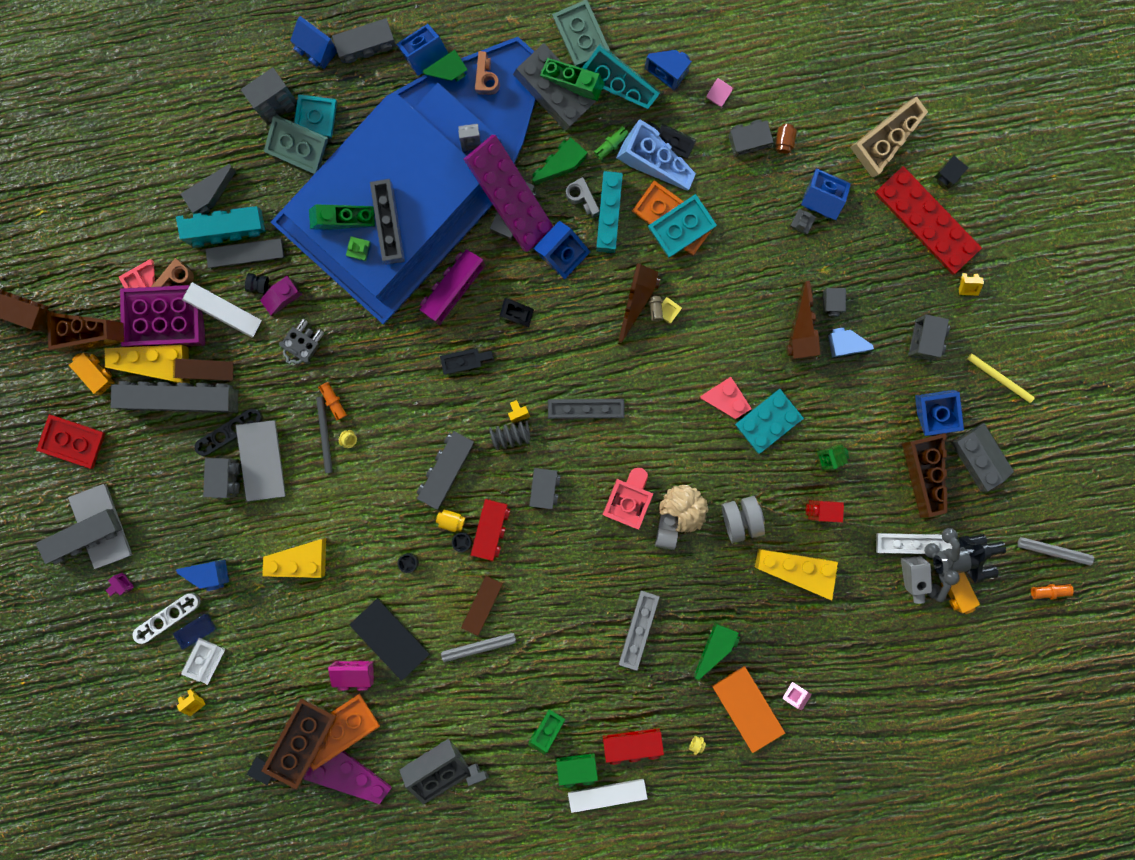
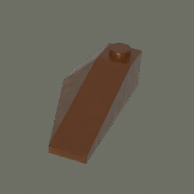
M637 264L618 340L619 344H622L653 294L654 289L659 288L661 278L657 277L658 271L641 264Z
M805 281L802 285L789 345L786 346L787 356H790V361L814 359L820 356L818 330H814L813 327L815 326L816 315L810 308L813 307L810 281Z

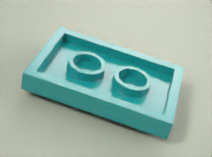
M696 194L648 225V229L668 258L717 227V224Z
M778 389L734 425L757 454H760L804 418L782 390Z

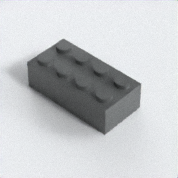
M543 43L515 70L513 75L566 131L596 101L579 96L540 76L547 58L560 61Z

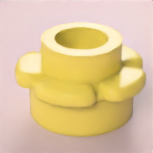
M352 430L343 431L340 434L339 444L344 448H352L356 444L357 437Z
M695 736L692 739L689 750L694 752V755L704 751L706 746L704 738Z

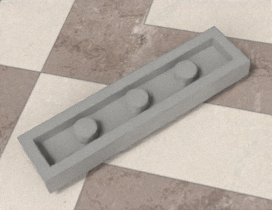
M640 591L620 657V666L638 670L660 596Z

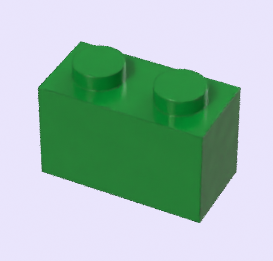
M595 753L556 758L559 786L563 785L565 788L575 786L576 783L591 785L594 784V781H598Z

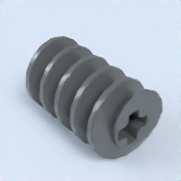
M527 420L525 426L519 421L517 428L514 423H511L510 429L505 424L502 431L499 426H496L495 432H493L491 427L489 428L492 444L496 450H500V444H502L504 449H507L508 443L511 447H515V441H517L519 446H522L523 440H525L526 444H530L531 436Z

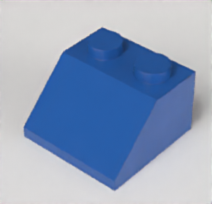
M299 16L290 40L294 46L293 50L300 56L306 55L309 58L308 61L315 67L320 66L325 69L337 53V49L331 38Z
M426 24L396 44L417 76L423 74V70L449 54L441 38L429 24Z
M677 50L650 53L646 57L644 69L675 91L688 74L692 61H690L687 54Z
M816 168L801 205L805 206L808 210L821 213L826 218L836 220L846 203L851 183Z
M558 221L533 248L563 279H566L590 253L589 249L574 231L561 221Z
M948 390L915 395L917 415L924 436L964 430L960 392Z
M225 560L176 569L177 574L199 589L206 588L207 591L223 588V584L229 582Z

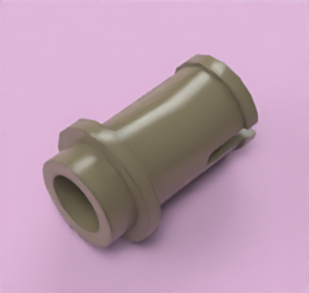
M660 296L650 297L648 305L651 308V321L658 322L664 320L662 314L663 300H661Z

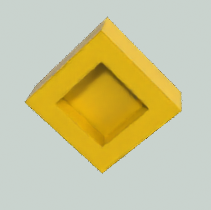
M963 273L960 280L959 295L979 296L984 284L983 278L979 277L978 274H974L973 277H967V273Z
M517 400L510 403L513 411L508 413L512 423L515 424L530 418L526 406L520 408Z
M190 689L187 691L189 696L187 698L180 696L178 698L179 704L177 705L179 712L188 716H192L206 705L204 700L195 691Z

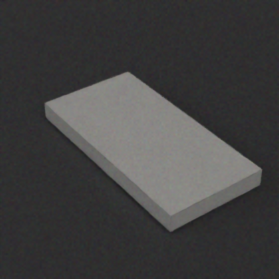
M276 420L236 425L246 501L286 496Z
M102 484L68 497L77 523L106 509H113L121 525L107 484ZM123 528L117 532L118 536L109 540L104 538L99 541V545L89 549L88 546L86 547L94 569L132 556Z

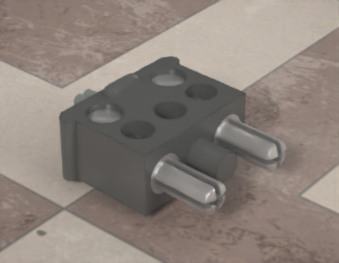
M302 319L297 328L292 327L283 341L279 342V346L284 349L283 355L286 357V362L289 364H299L301 362L310 364L311 358L320 347L318 341L324 332L319 329L312 339L310 336L313 331L309 328L303 334L302 331L308 324V321ZM286 351L295 356L296 358H298L299 361H289V356L286 354Z

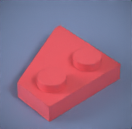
M149 259L119 276L118 278L124 288L151 287L155 283L154 261Z
M732 377L700 396L701 400L706 401L733 419L752 409Z

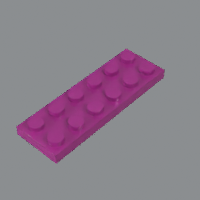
M491 135L463 159L523 251L528 252L554 227L496 135Z

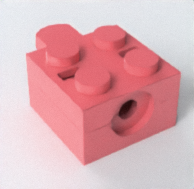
M634 468L631 470L627 482L616 479L602 515L639 530L653 496V493L643 490L648 479V474L644 469Z

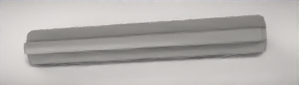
M1020 537L1018 539L1017 546L1020 548L1086 565H1092L1094 562L1093 555Z
M510 633L446 650L441 653L443 662L515 644V634Z

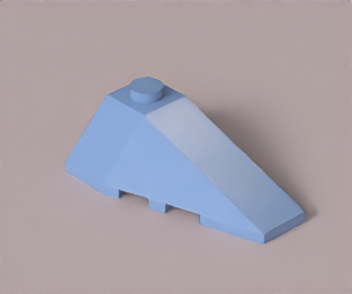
M638 120L624 140L617 159L636 170L688 191L696 173L681 157H678L671 150L670 144L662 140L659 136L660 133L655 128L642 120Z

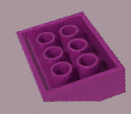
M190 285L120 288L121 322L124 323V342H121V346H205L203 313L182 300Z

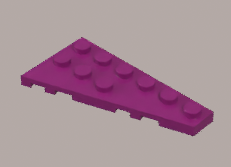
M345 751L314 771L310 767L304 780L377 804L382 802L392 786Z

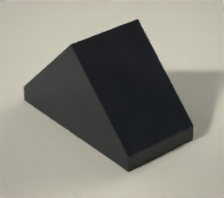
M504 298L499 317L501 320L529 327L534 309Z

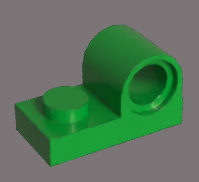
M549 709L530 738L528 745L545 755L566 719Z

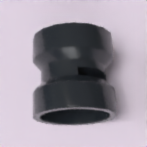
M248 273L245 280V291L250 293L257 291L259 294L265 295L269 287V277L264 275L258 277L255 274Z
M466 532L458 533L452 539V547L458 552H465L472 545V538Z
M406 553L398 560V567L404 573H411L419 565V559L413 553Z

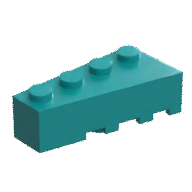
M599 44L583 66V69L601 75L605 83L604 90L649 109L660 94L656 87L601 44Z
M254 206L231 209L229 214L226 211H214L211 214L212 216L201 215V213L193 214V217L189 219H184L183 215L176 216L179 238L193 248L203 247L205 243L220 244L226 239L237 241L242 239V236L258 237L260 233L265 232L262 210Z

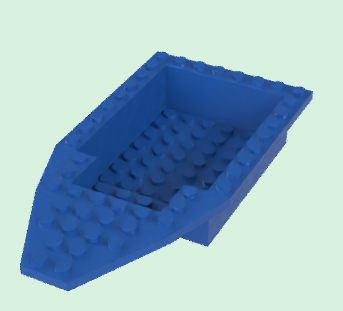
M519 37L481 50L487 52L488 58H491V68L487 72L494 73L500 82V89L496 94L481 95L475 91L478 52L461 58L468 70L464 72L466 76L457 82L455 79L447 81L423 75L394 91L379 103L271 221L279 231L383 325L493 206L463 160L472 151L462 152L458 126L478 124L481 144L491 135H496L515 165L523 147L536 99L513 75L515 70L534 52ZM488 80L485 86L492 87L495 81ZM390 179L394 188L405 262L385 265L382 261L375 212V226L322 230L310 229L309 209L316 204L373 206L370 182ZM350 237L371 242L366 261L346 256Z

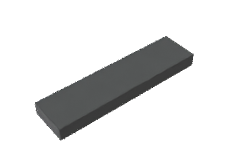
M281 238L205 249L209 269L285 258Z
M548 399V419L624 418V399Z

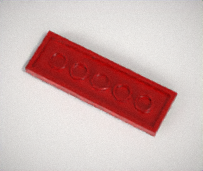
M904 166L874 193L952 275L957 273L982 249Z

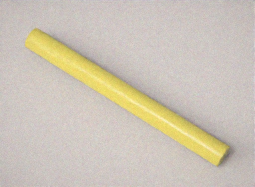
M972 353L968 356V361L1029 403L1034 400V396Z

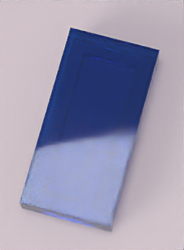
M205 613L174 632L173 636L181 649L184 650L197 642L198 638L202 639L217 628L208 613Z

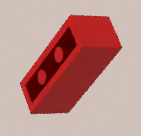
M485 499L471 556L494 561L495 557H499L501 546H498L499 539L504 538L506 530L503 527L504 520H508L511 510L507 508L508 504Z
M809 500V504H806L805 512L810 520L843 522L844 502Z
M660 728L603 735L606 763L610 762L611 765L620 764L623 760L638 762L641 758L646 757L654 760L664 755Z

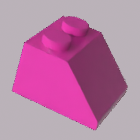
M335 661L328 666L331 686L337 687V690H349V687H357V690H368V687L374 684V661Z

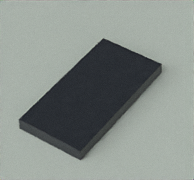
M379 598L349 624L401 681L430 655L426 648Z

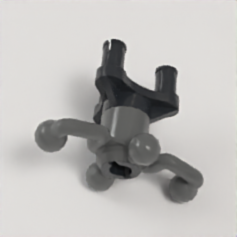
M953 528L944 529L942 539L946 543H950L952 549L948 548L940 551L939 546L935 543L927 544L924 549L925 555L933 558L934 568L943 583L942 589L939 585L932 584V592L927 593V595L937 602H943L951 589V585L959 582V573L966 572L974 584L981 583L986 579L997 578L999 572L996 566L992 565L983 568V565L991 556L1006 553V547H1000L1005 545V543L1000 541L987 544V538L984 534L971 537L962 536L957 540L958 534Z

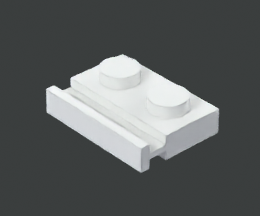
M198 638L181 675L208 685L225 648Z

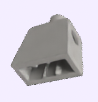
M920 555L901 558L905 589L913 595L914 603H925V594L932 592L930 563Z

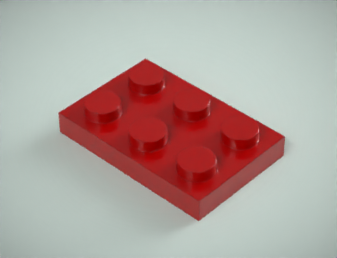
M49 414L36 451L93 469L106 433Z

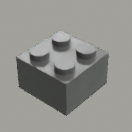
M927 314L917 318L908 356L928 361L941 358L946 350V344H944L945 336L947 337L950 331L949 319Z
M205 458L203 497H237V494L240 492V483L237 482L241 471L238 459Z

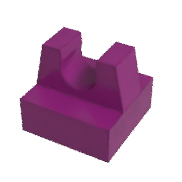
M122 572L108 580L111 586L106 589V592L109 596L115 593L122 595L132 590L134 586Z

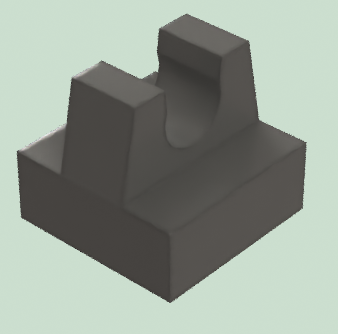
M798 209L790 227L807 235L816 216Z
M478 763L468 767L471 774L470 777L466 778L468 786L489 778L487 771H480Z

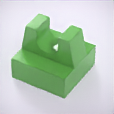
M350 237L346 256L366 261L371 242Z

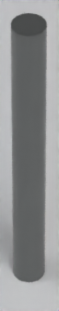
M316 397L325 473H332L324 397Z

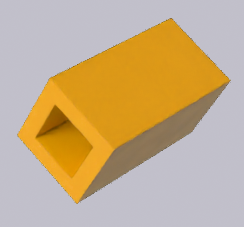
M79 353L72 359L73 362L69 364L71 369L93 394L101 395L115 383L111 379L112 374L106 368L103 369L99 365L100 361L94 354Z
M963 572L959 573V582L951 585L948 593L951 598L949 602L951 607L957 610V612L969 614L975 611V607L980 604Z

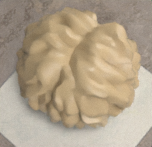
M679 485L667 490L664 500L660 502L659 511L661 515L670 514L674 517L677 516L678 528H676V532L686 533L701 529L703 523L706 522L708 504L707 500L701 496L700 491L696 488H691L688 485Z

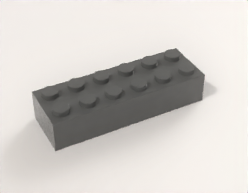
M119 381L118 385H111V408L140 411L238 413L239 390L233 389V386L228 384H216V387H214V385H208L207 383H196V387H194V384L177 383V386H175V384L167 382H157L156 386L155 383L138 382L137 385V383Z

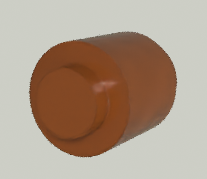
M783 124L781 127H778L775 142L777 152L790 154L792 149H794L797 130L793 125Z

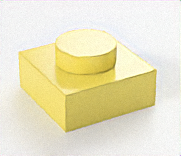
M668 297L662 303L663 319L671 324L682 308Z

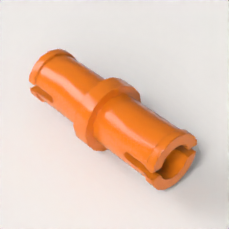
M326 382L319 386L318 389L326 400L325 404L327 407H330L336 421L347 416L339 402V396H336L330 383Z
M1049 584L1046 587L1031 588L1033 599L1070 597L1074 593L1071 584L1058 586Z

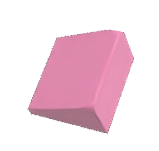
M717 78L706 98L722 108L732 93L733 88Z
M792 682L782 699L797 709L803 710L811 697V693Z

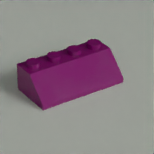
M467 249L464 252L461 251L456 256V263L453 267L449 266L443 274V280L436 282L431 289L433 292L429 298L426 296L420 303L421 308L419 310L439 326L485 268L483 259Z

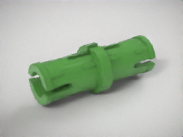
M623 126L611 137L608 136L606 141L593 151L597 157L599 156V160L602 161L612 150H616L618 145L629 135L627 130L624 131L625 128Z

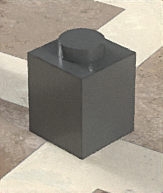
M846 288L824 289L823 313H828L829 317L840 316V314L846 311Z

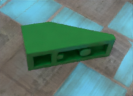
M843 445L817 451L822 470L837 469L848 464L849 453Z
M716 622L714 623L694 673L695 679H701L729 654L733 647L736 648L740 638L736 630Z

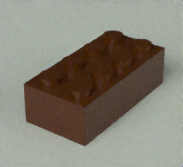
M0 290V319L35 331L48 333L47 312L55 313L48 310L49 306Z
M300 698L261 772L297 790L301 786L337 715L304 698Z

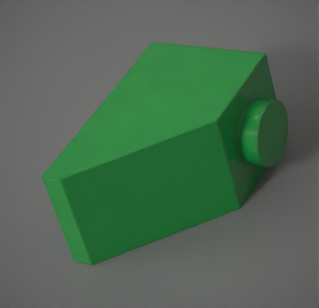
M453 50L423 70L422 73L425 76L447 81L455 79L457 82L466 76L464 72L468 69L457 52Z

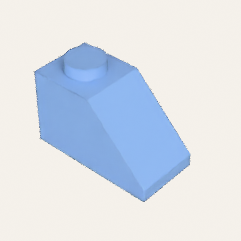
M844 328L833 329V333L828 335L832 357L874 349L871 343L852 330L845 331Z

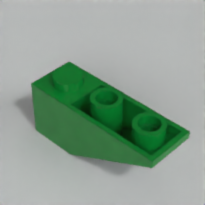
M547 58L540 74L541 77L579 96L598 101L605 84L599 73Z
M571 137L568 141L564 140L558 146L559 151L555 155L551 154L546 159V165L542 169L538 168L533 173L532 184L538 185L574 172L587 158L588 152Z
M316 204L309 209L310 229L332 230L375 226L374 207Z

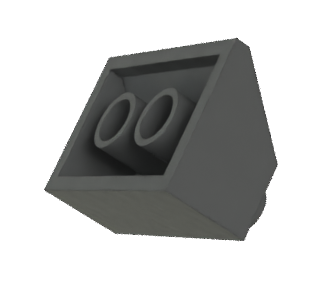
M985 423L978 425L950 442L980 491H990L1003 483L1014 472Z
M449 739L441 742L438 746L399 770L406 789L423 805L471 775L469 766L463 756Z

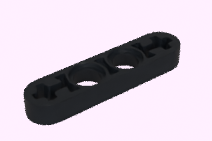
M249 409L199 439L195 443V452L200 456L211 455L237 439V433L232 429L235 422L246 424L242 418L244 417V420H248L251 418V413L258 415L256 422H262V413L257 409ZM219 432H223L226 436L225 441L222 443L216 440V435ZM210 442H213L216 445V447H214V445L208 446L206 448L207 452L200 450V448H202V443L209 444Z

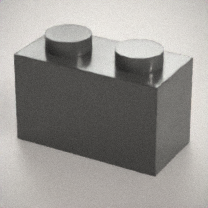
M755 120L748 126L743 127V124L732 127L728 136L734 157L772 146L773 139L768 121Z
M534 468L530 498L531 507L553 509V505L557 506L558 494H555V486H559L561 476L557 475V471Z

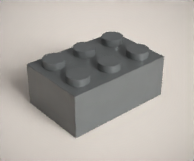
M271 68L241 89L254 110L267 125L272 122L273 116H281L285 112H291L295 109V105H297V100L274 68Z

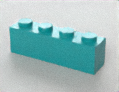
M603 172L596 247L598 252L615 253L623 173Z

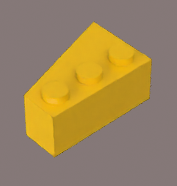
M326 538L264 556L263 576L324 577Z

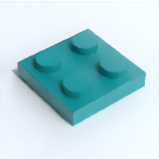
M298 94L294 123L325 137L332 138L337 100Z

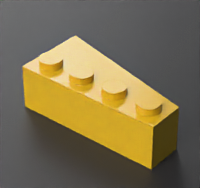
M165 345L105 348V368L190 384V379L173 378L174 359H189V348L187 346Z
M757 550L755 568L829 600L833 598L838 562L770 550Z

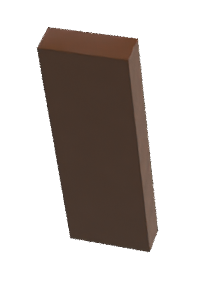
M175 358L173 378L233 381V362Z
M487 575L485 576L462 624V629L479 636L503 585L502 582Z

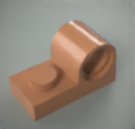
M483 51L478 52L475 91L481 95H493L499 91L500 82L494 73L487 72L491 68V58H488L487 52ZM488 80L495 81L492 87H486L485 84Z
M175 258L151 287L173 286L172 283L174 281L184 286L189 285L194 279V274L183 262ZM185 271V277L180 280L179 274Z

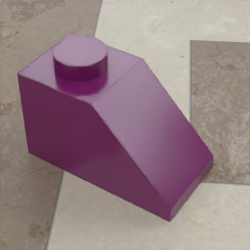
M286 276L271 286L260 301L268 313L273 316L303 294L294 281Z

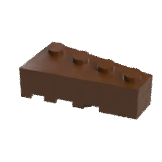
M47 312L48 350L67 353L124 342V323Z
M946 433L902 443L920 518H930L947 513V487H945V477H947V469H945V458H947V450H945Z

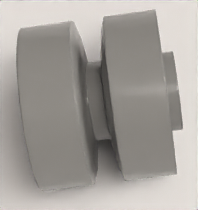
M755 496L741 499L742 510H739L735 501L721 505L731 543L744 541L745 529H747L751 538L765 535L763 512Z

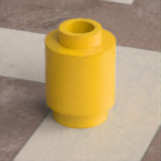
M445 509L443 512L438 513L436 523L439 524L438 528L455 533L462 531L465 517H462L461 514Z

